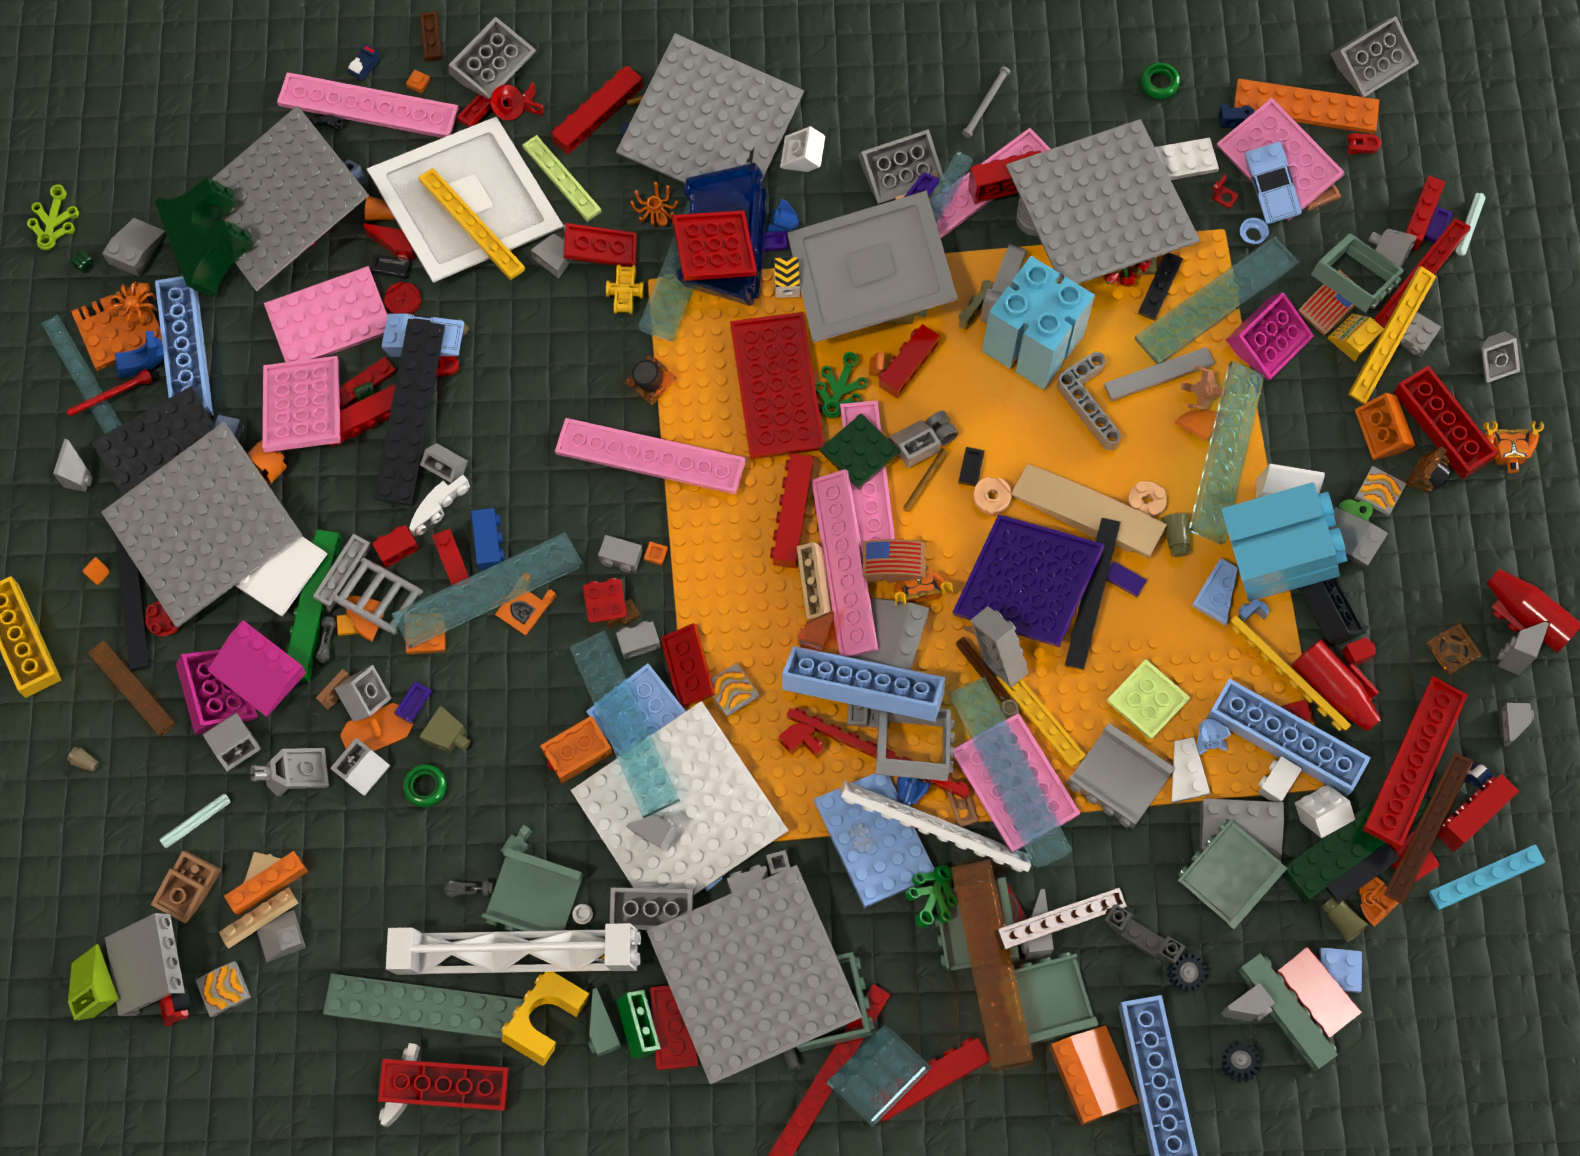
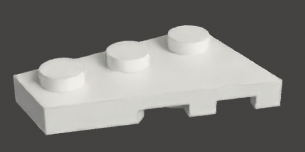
M1194 737L1175 741L1173 746V767L1175 769L1172 778L1171 804L1208 796L1210 791Z

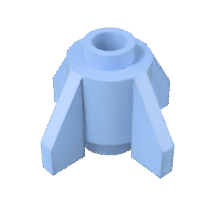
M1213 719L1203 720L1198 726L1199 733L1196 746L1199 755L1208 749L1218 747L1226 751L1228 748L1224 739L1231 735L1229 728Z

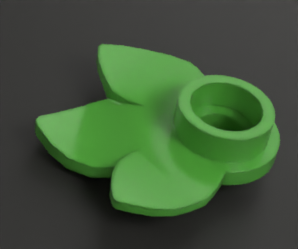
M1348 499L1339 504L1340 509L1368 522L1373 513L1372 505L1367 501L1356 502ZM1361 507H1365L1367 511L1365 513H1361L1359 509Z

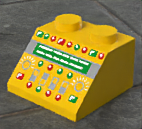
M1351 314L1327 339L1356 362L1378 341L1384 328L1371 317Z

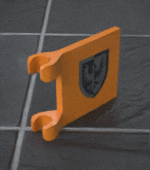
M527 573L522 575L517 586L495 614L525 636L556 598V594L552 590L547 591L543 600L526 590L525 588L532 581L531 576Z

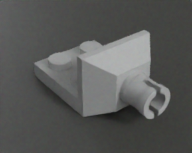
M325 748L282 749L266 765H252L250 774H254V776H251V780H265L266 786L276 796H282L288 789L327 788L329 786Z

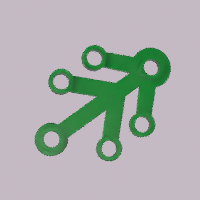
M854 352L844 354V368L838 384L832 374L831 367L824 366L821 369V376L827 380L834 393L832 399L826 392L825 383L818 382L815 384L816 393L821 396L824 402L823 414L828 418H836L840 415V404L856 403L852 400L853 398H858L859 401L857 402H861V396L858 393H854L850 398L839 402L841 396L856 389L864 390L867 387V379L864 377H860L857 381L845 386L851 369L856 367L858 363V357ZM852 360L853 363L849 364L847 363V361ZM828 370L830 373L824 374L823 372ZM859 382H864L865 385H862V386H861V385H859L858 383H859ZM822 386L824 389L818 390L817 387ZM834 408L835 411L830 412L829 409Z
M945 865L935 867L931 873L922 874L918 872L912 876V883L915 886H921L925 881H935L933 886L911 887L905 892V896L909 901H914L921 896H928L923 910L915 917V923L920 928H926L933 923L934 917L931 911L935 902L940 911L938 920L942 924H946L952 919L948 909H952L958 904V900L954 896L949 884L952 878V871ZM941 887L943 888L944 893L947 897L945 899H943V896L941 894Z

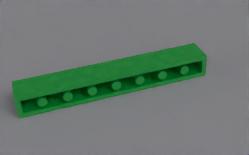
M316 530L315 536L311 538V543L325 551L327 555L298 594V600L300 601L298 607L294 610L295 622L290 627L291 639L285 649V653L301 664L306 672L299 682L309 683L322 629L320 626L321 620L324 619L326 606L314 600L313 595L338 558L342 542L338 532Z

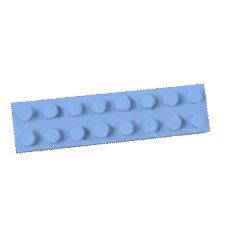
M183 276L155 281L168 396L170 398L184 389L193 386L208 414L213 416L198 291L187 287Z
M793 646L782 673V690L935 722L945 693V677Z
M1231 679L1226 683L1207 718L1218 721L1233 733L1278 758L1281 756L1300 767L1304 773L1326 785H1330L1347 797L1354 790L1371 759L1369 756Z
M1162 995L1121 1002L1118 1008L1151 1156H1198Z

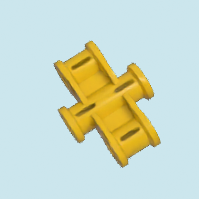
M617 264L616 283L608 280L606 282V297L615 295L614 314L626 312L633 315L634 296H639L643 299L644 282H640V284L635 283L636 265L622 267Z

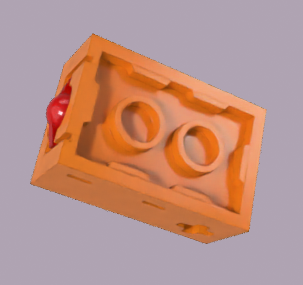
M592 716L540 745L542 752L547 758L549 769L555 772L561 784L613 755L611 746Z

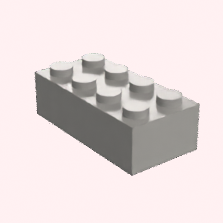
M987 606L970 622L985 664L994 674L1012 687L1028 674L1027 662L1023 658L1024 652L1019 645L1020 640L1015 633L1016 627L1011 621L1004 620L997 610L993 611Z
M611 888L610 924L630 923L636 929L644 930L654 928L693 911L694 889Z

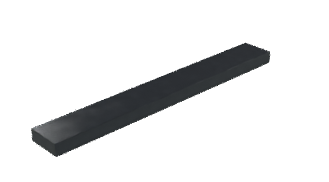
M1101 518L1096 542L1103 543L1104 549L1081 598L1065 662L1067 667L1080 670L1085 668L1121 524L1119 521Z
M115 534L129 670L150 668L140 571Z

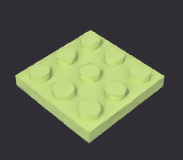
M1145 659L1106 702L1151 741L1189 701L1190 697Z

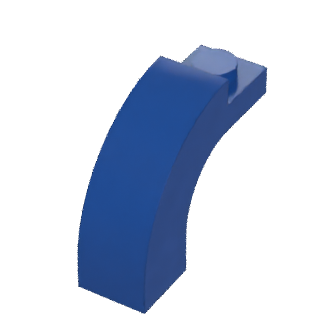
M145 331V343L140 348L115 353L118 378L138 375L140 371L144 369L149 371L161 363L164 357L162 343L158 337L154 338L153 331Z

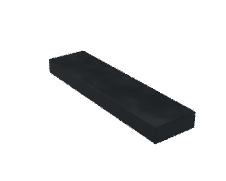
M1171 253L1164 255L1138 311L1139 315L1155 321L1183 258Z
M1386 843L1325 889L1339 905L1399 861L1400 858Z

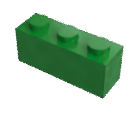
M645 991L625 993L616 1002L631 1058L633 1060L649 1057L660 1050V1045Z

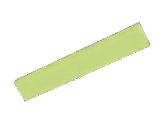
M537 135L523 144L525 151L587 222L602 212L601 208Z

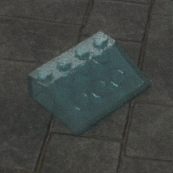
M884 1024L826 1083L842 1102L873 1127L931 1067L903 1039Z

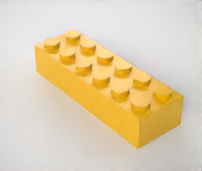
M10 576L0 581V651L18 692L27 698L62 680L22 590L16 580Z

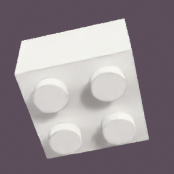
M1330 785L1323 786L1295 802L1300 821L1320 838L1355 820L1350 801Z

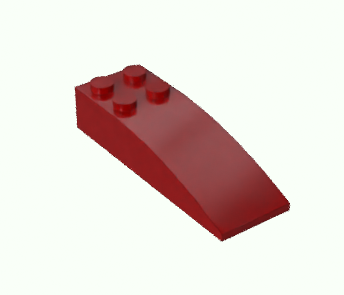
M383 1059L378 1102L505 1111L509 1068Z

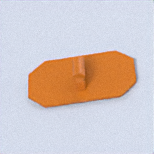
M391 703L379 708L370 717L355 722L353 720L348 721L340 736L345 749L357 738L374 752L407 738L414 724H410L395 716L394 712L399 705Z

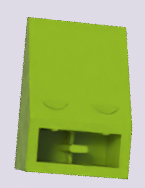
M99 944L93 946L72 962L68 1004L74 1021L94 1018L119 1000Z

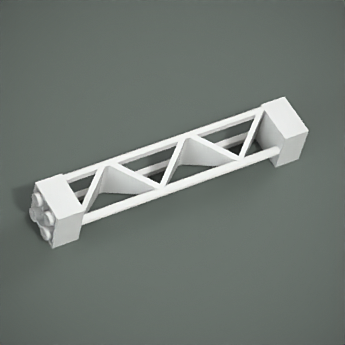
M630 923L605 924V930L421 933L413 928H388L386 970L397 975L637 971V965H640V953H637V945L641 943V934ZM538 938V939L531 940V941L525 940V939ZM447 940H459V941L449 942V941H447ZM605 953V963L590 964ZM527 954L550 963L513 965ZM450 955H453L475 966L437 965Z

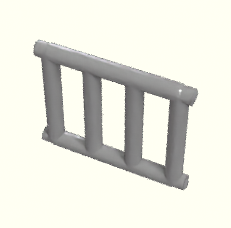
M362 557L360 566L340 595H336L333 601L395 635L398 630L397 626L417 596L423 594V590ZM369 568L376 572L377 575L355 605L346 599L366 569ZM385 577L394 582V584L375 612L371 614L363 608ZM400 587H403L411 593L389 624L380 619Z

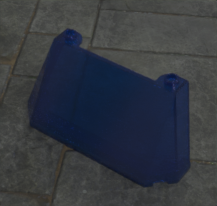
M755 162L686 178V185H684L683 191L690 201L689 214L745 211L757 270L756 276L683 281L681 266L677 270V278L685 287L748 306H753L755 303L754 299L759 298L761 292L767 203L766 188H762L760 181L763 178L762 170Z

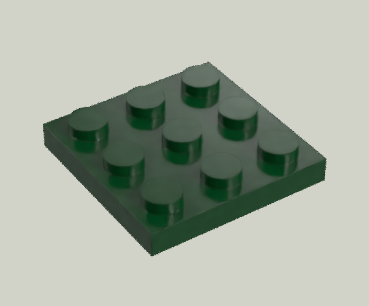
M859 414L820 448V452L839 471L845 469L848 471L850 481L857 489L863 487L900 454V450L862 414Z

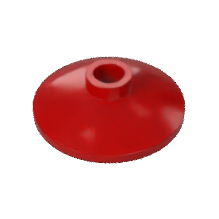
M506 84L498 86L491 94V108L499 118L509 121L518 118L522 114L524 109L523 96L514 86ZM503 101L507 103L506 107L503 105Z

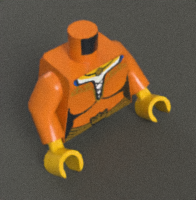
M1492 421V427L1489 429V423L1485 422L1483 424V428L1487 431L1485 436L1498 451L1494 458L1498 465H1507L1508 473H1518L1519 465L1524 464L1536 449L1539 439L1538 432L1544 428L1543 422H1540L1539 428L1535 429L1536 421H1532L1530 424L1532 432H1530V429L1497 430L1498 424L1495 421Z
M926 565L924 579L896 582L894 588L895 605L899 601L904 602V605H906V602L917 604L940 599L941 591L943 596H946V591L953 593L952 583L946 582L935 570H931Z

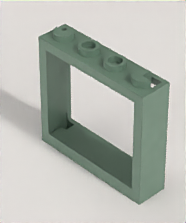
M1349 233L1317 263L1311 275L1366 313L1370 308L1374 309L1379 301H1382L1387 294H1390L1394 287L1398 286L1402 279L1400 276L1404 270ZM1346 253L1387 282L1372 296L1332 268L1331 265Z
M853 952L837 955L836 957L840 966L850 964L864 1029L808 1041L797 1046L800 1052L872 1036L871 1029H874L873 1019L868 1017L867 1009H870L868 997L863 995V989H866L864 978L859 976L858 971L862 969L859 957L856 958Z

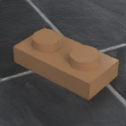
M343 669L316 697L327 710L335 705L340 698L334 688L345 679L351 677Z
M946 791L958 826L963 828L978 823L970 797L968 796L967 800L957 799L954 794ZM958 808L960 810L965 808L968 810L966 818H960Z

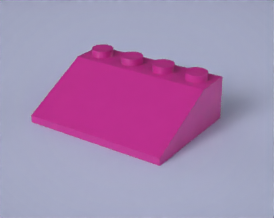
M1282 292L1270 296L1226 341L1237 356L1267 380H1271L1314 335L1287 296Z
M244 620L229 635L207 670L266 717L306 674L301 664Z
M220 649L181 654L176 663L195 735L205 733L236 712L243 722L251 721L258 717L256 709L207 671Z

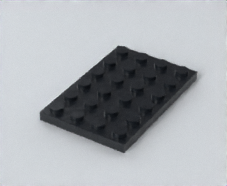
M190 386L92 441V444L120 493L124 496L216 428L195 389L193 386Z

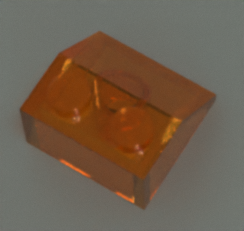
M829 611L806 622L804 628L799 630L797 645L801 648L824 652L834 626L835 612Z

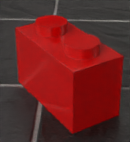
M406 525L396 527L391 533L378 537L372 543L385 568L419 550Z

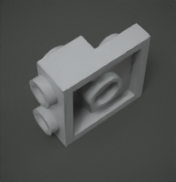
M1416 312L1399 345L1408 349L1412 354L1422 357L1441 329V326Z

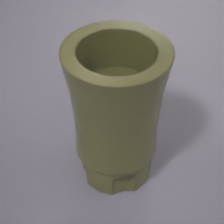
M1174 513L1162 517V522L1167 524L1165 532L1171 556L1183 557L1190 554L1188 514Z
M1331 898L1322 906L1347 943L1358 936L1369 925L1344 901L1338 905Z

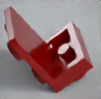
M611 578L607 579L606 582L598 583V581H593L583 585L587 616L590 623L626 617L621 579Z

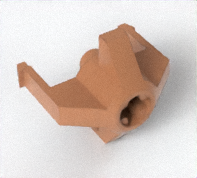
M1195 366V370L1202 371L1201 380L1196 385L1181 382L1180 389L1194 392L1198 397L1197 405L1188 404L1189 408L1207 410L1214 399L1224 395L1225 389L1219 388L1216 384L1214 371L1204 369L1202 366Z

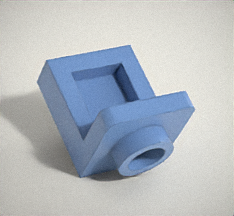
M1255 598L1249 605L1245 603L1238 610L1240 613L1238 618L1245 622L1256 612L1264 620L1270 611L1264 602Z

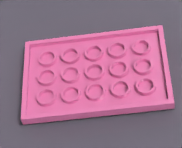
M1273 98L1268 100L1217 143V147L1252 182L1245 163V152L1281 141L1301 211L1345 174Z
M369 266L264 303L285 362L323 358L384 336L387 313Z
M338 356L263 365L264 452L340 443Z
M1019 713L954 748L953 758L1012 853L1080 816L1081 813Z

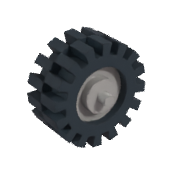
M1181 954L1176 964L1170 963L1171 966L1167 967V970H1169L1167 976L1171 978L1169 980L1170 983L1174 984L1175 988L1184 991L1197 990V987H1201L1203 985L1202 982H1205L1207 979L1204 978V975H1207V971L1204 968L1207 967L1205 964H1202L1203 960L1201 958H1197L1198 956L1192 954Z
M1238 1042L1237 1045L1232 1043L1231 1047L1227 1046L1225 1052H1223L1222 1068L1223 1071L1225 1070V1075L1230 1076L1232 1081L1237 1079V1082L1240 1083L1241 1080H1244L1245 1083L1248 1082L1249 1078L1252 1080L1254 1075L1258 1074L1260 1067L1259 1053L1255 1051L1254 1046L1249 1047V1043L1245 1042V1045H1242L1241 1042Z

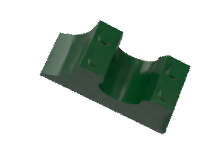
M206 177L193 189L179 197L172 199L159 197L154 202L186 286L213 297L217 294L219 284L228 268L241 255L252 248L254 244L251 239L252 235L247 229H242L224 219L221 220L237 204L234 191L230 187H226L218 181Z

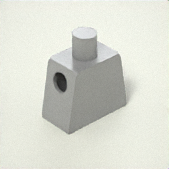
M1387 229L1383 235L1373 232L1369 242L1377 245L1375 251L1400 268H1403L1417 236Z
M556 234L550 235L531 250L533 259L558 279L572 261L570 259H563L564 238L561 239Z

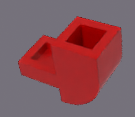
M803 723L791 725L778 736L779 743L791 755L803 745L816 758L823 754V744L816 737L812 738L815 735V729L810 725Z

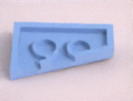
M1220 558L1193 602L1192 607L1226 625L1238 567Z

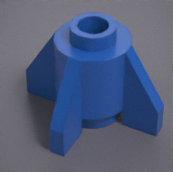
M780 199L777 208L774 207L767 232H791L792 229L797 228L799 219H797V214L788 201Z
M898 777L897 788L898 798L901 799L900 803L910 807L912 804L916 805L917 801L928 792L931 784L916 778Z

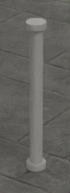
M1002 66L999 70L1000 74L967 128L963 129L962 135L964 137H972V132L1005 77L1009 76L1010 70L1007 67Z

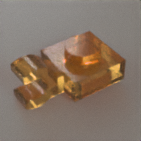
M632 599L625 602L626 617L605 621L608 628H612L620 621L624 626L640 618V613Z

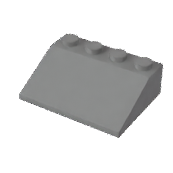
M1396 16L1381 21L1330 53L1338 70L1361 97H1366L1419 64Z
M495 17L449 64V74L463 86L490 100L492 92L498 86L504 85L536 50Z
M929 129L858 153L863 172L877 204L906 194L923 172L932 176L937 173L939 183L945 182Z
M873 598L871 608L878 651L856 656L854 659L912 670L928 618L929 608L906 602V605H904V602L901 601L895 605V601Z
M1203 799L1199 804L1201 853L1207 847L1204 845L1211 836L1216 837L1219 834V826L1225 820L1227 822L1232 820L1281 862L1284 827L1283 802Z

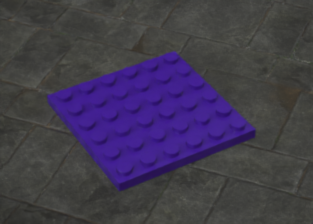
M998 514L957 601L953 614L954 616L971 620L989 606L993 611L997 610L1004 620L1011 621L1014 624L1016 635L1060 647L1102 554L1104 545L1103 543Z

